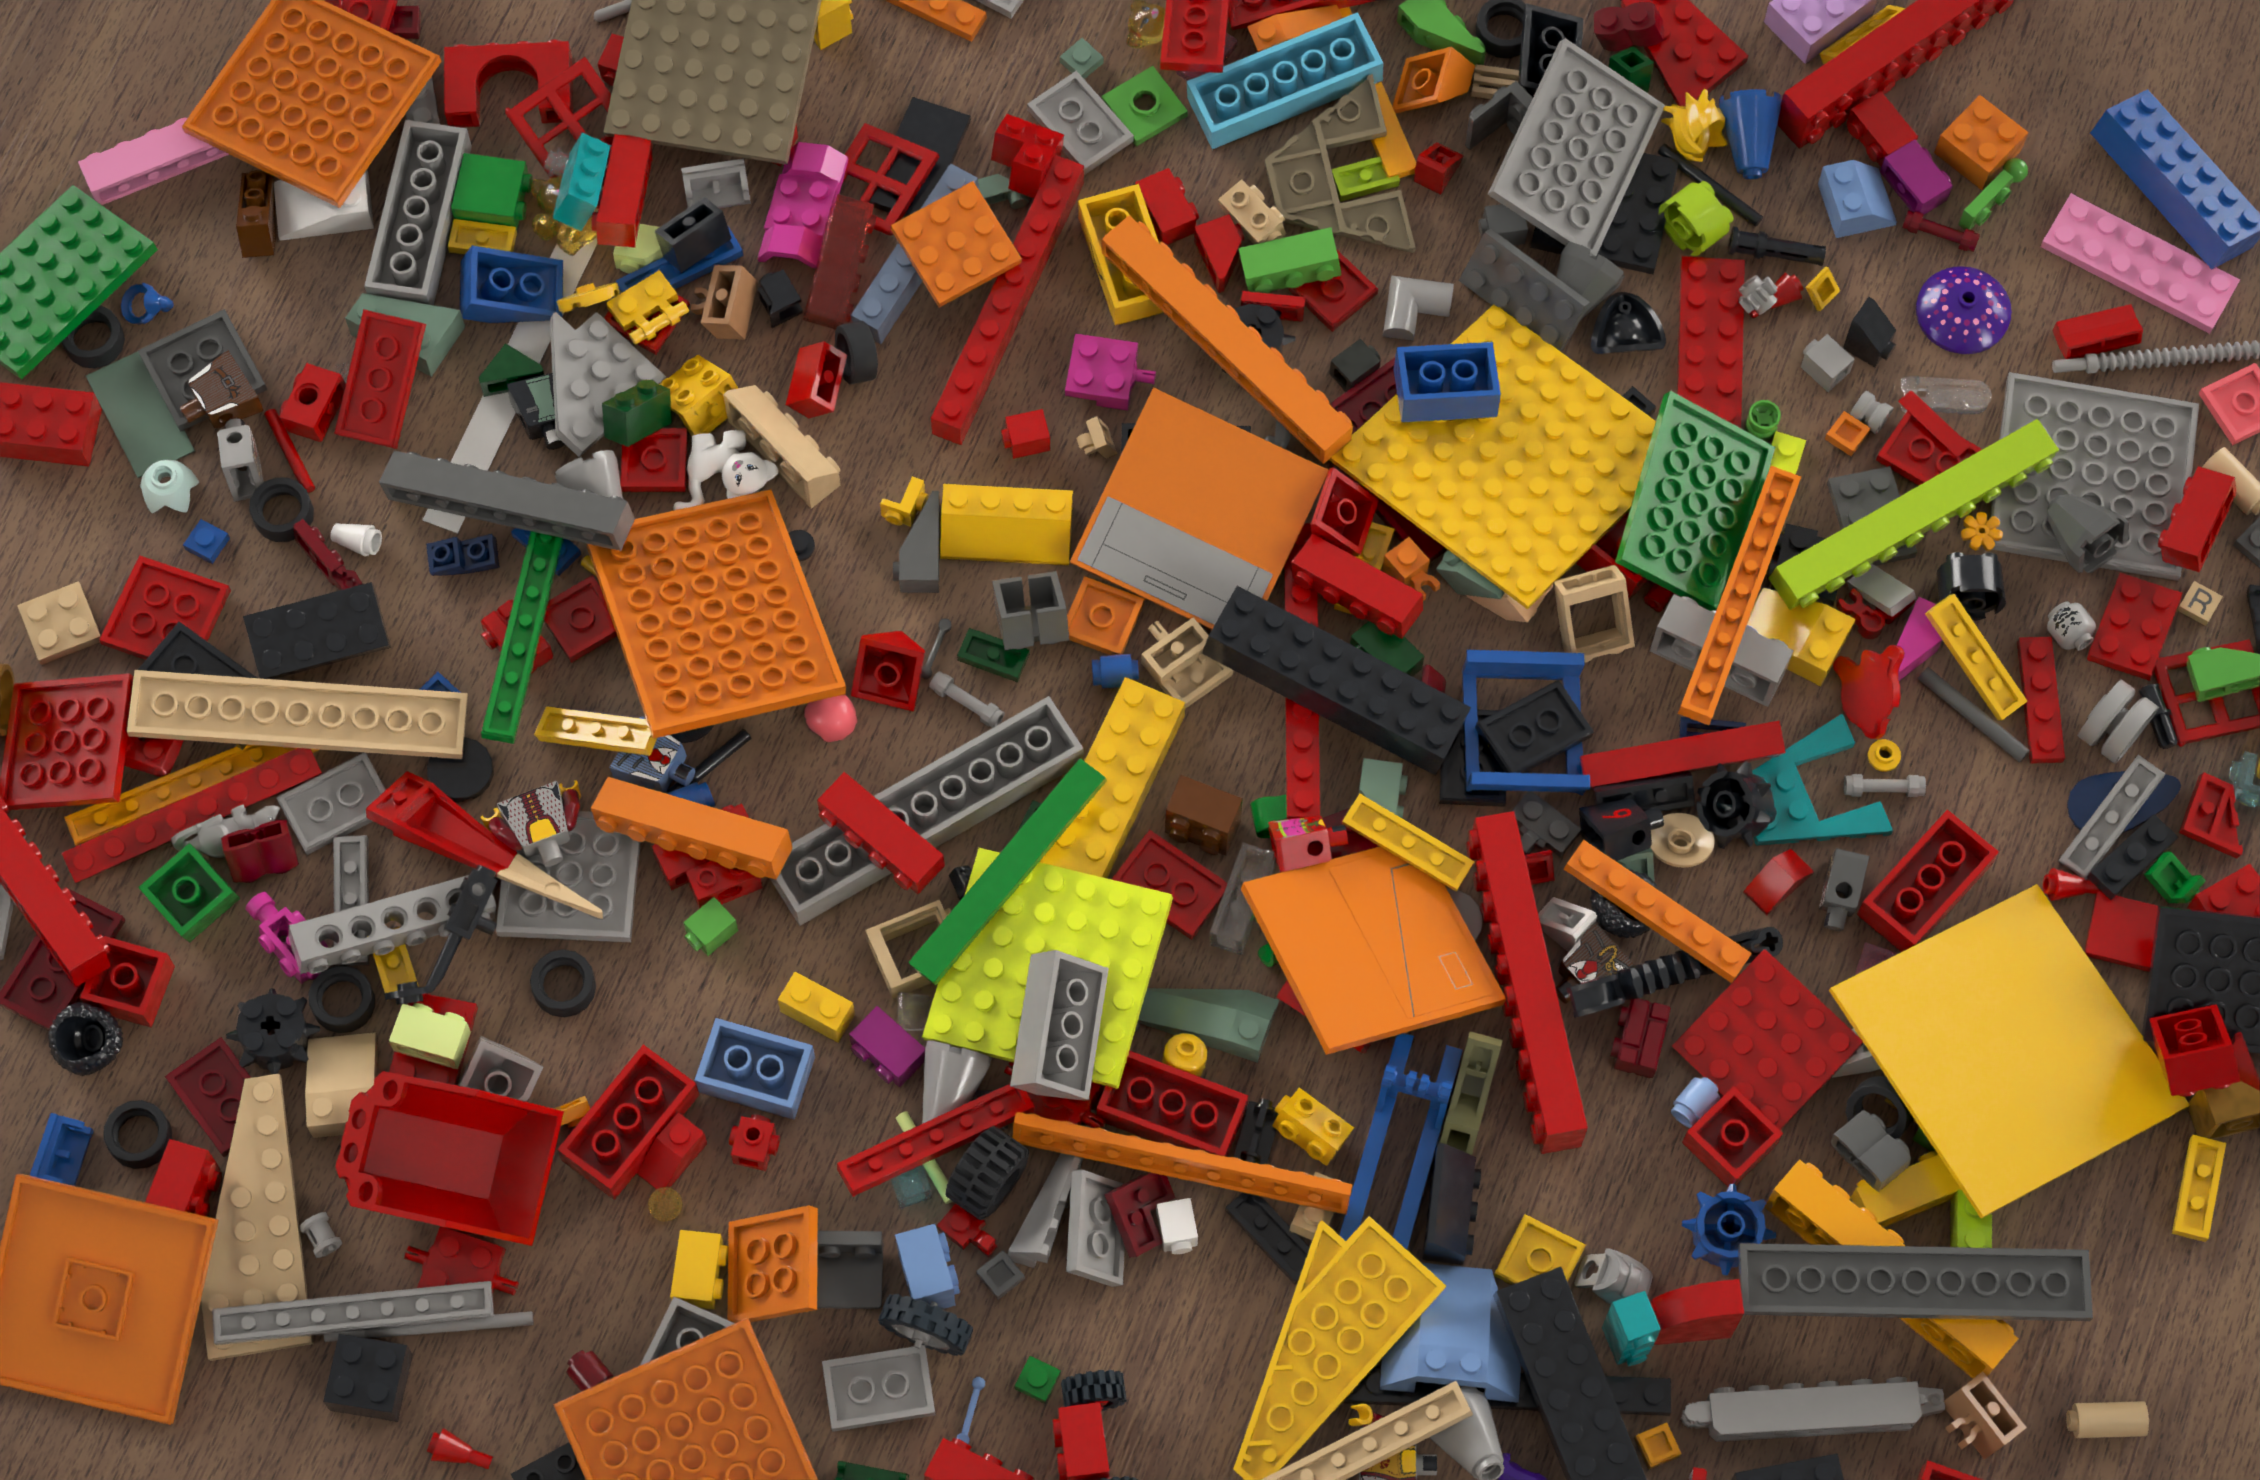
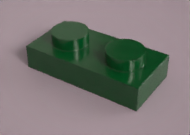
M969 628L957 654V661L1018 683L1029 658L1030 649L1005 650L1002 639Z

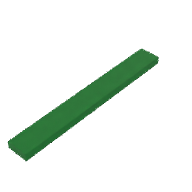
M533 531L530 532L481 731V738L515 743L564 538Z
M1079 758L908 962L909 965L936 986L1107 782L1106 777Z

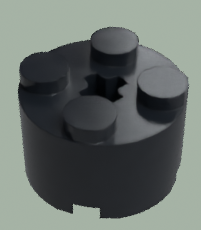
M1954 552L1946 556V562L1936 572L1939 602L1947 596L1955 594L1973 621L1985 619V613L1994 610L1995 614L2003 610L2006 605L2002 565L1998 561L1996 554L1965 555L1961 552Z

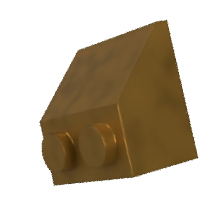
M2242 1081L2232 1083L2231 1086L2224 1089L2209 1088L2199 1090L2189 1102L2188 1110L2197 1136L2214 1140L2260 1128V1091Z

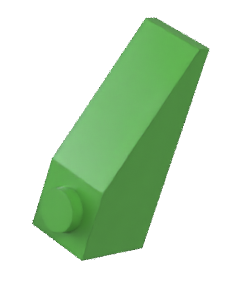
M2204 647L2195 650L2192 655L2188 656L2187 670L2198 702L2260 686V654L2222 647L2212 650L2210 647Z

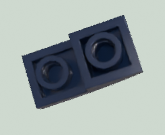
M493 534L461 541L458 537H453L426 544L429 572L432 576L468 574L500 568L497 539Z

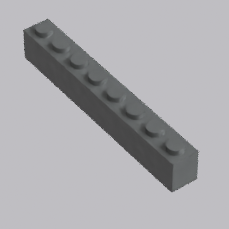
M394 451L379 481L388 500L619 551L622 550L635 520L628 502L618 496H601L586 489L578 491L566 488L559 483H541L530 477L518 478L509 476L499 470L493 472L486 471L471 464L458 465L443 458L431 459L422 457L415 452L403 453Z

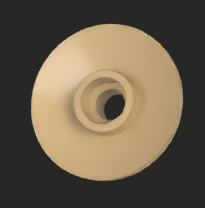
M1671 813L1664 815V826L1651 830V849L1653 854L1662 862L1674 867L1684 868L1699 865L1710 857L1714 849L1715 839L1713 832L1707 831L1699 818L1691 814Z

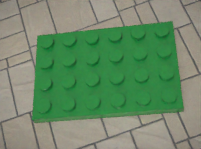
M72 185L0 253V364L22 380L158 250L154 242Z
M1672 391L1664 394L1615 563L1681 597L1686 596L1695 600L1699 606L1709 611H1716L1769 472L1775 446Z

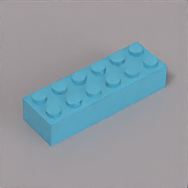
M1357 12L1223 66V73L1208 72L1186 81L1187 99L1213 150L1341 98L1364 82L1368 75H1373L1374 83L1383 81L1384 63Z

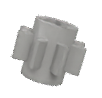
M1755 275L1739 288L1740 293L1743 295L1739 298V303L1748 314L1752 310H1755L1759 315L1763 314L1777 302V298L1773 295L1777 292V286L1768 276L1761 280L1758 275Z

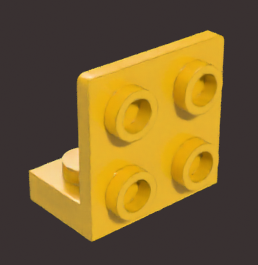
M700 355L687 360L678 371L659 384L670 389L671 410L680 416L691 437L697 434H709L728 418L723 394L728 390L738 389L729 373Z

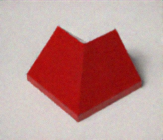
M903 631L862 635L851 696L914 712L925 650Z

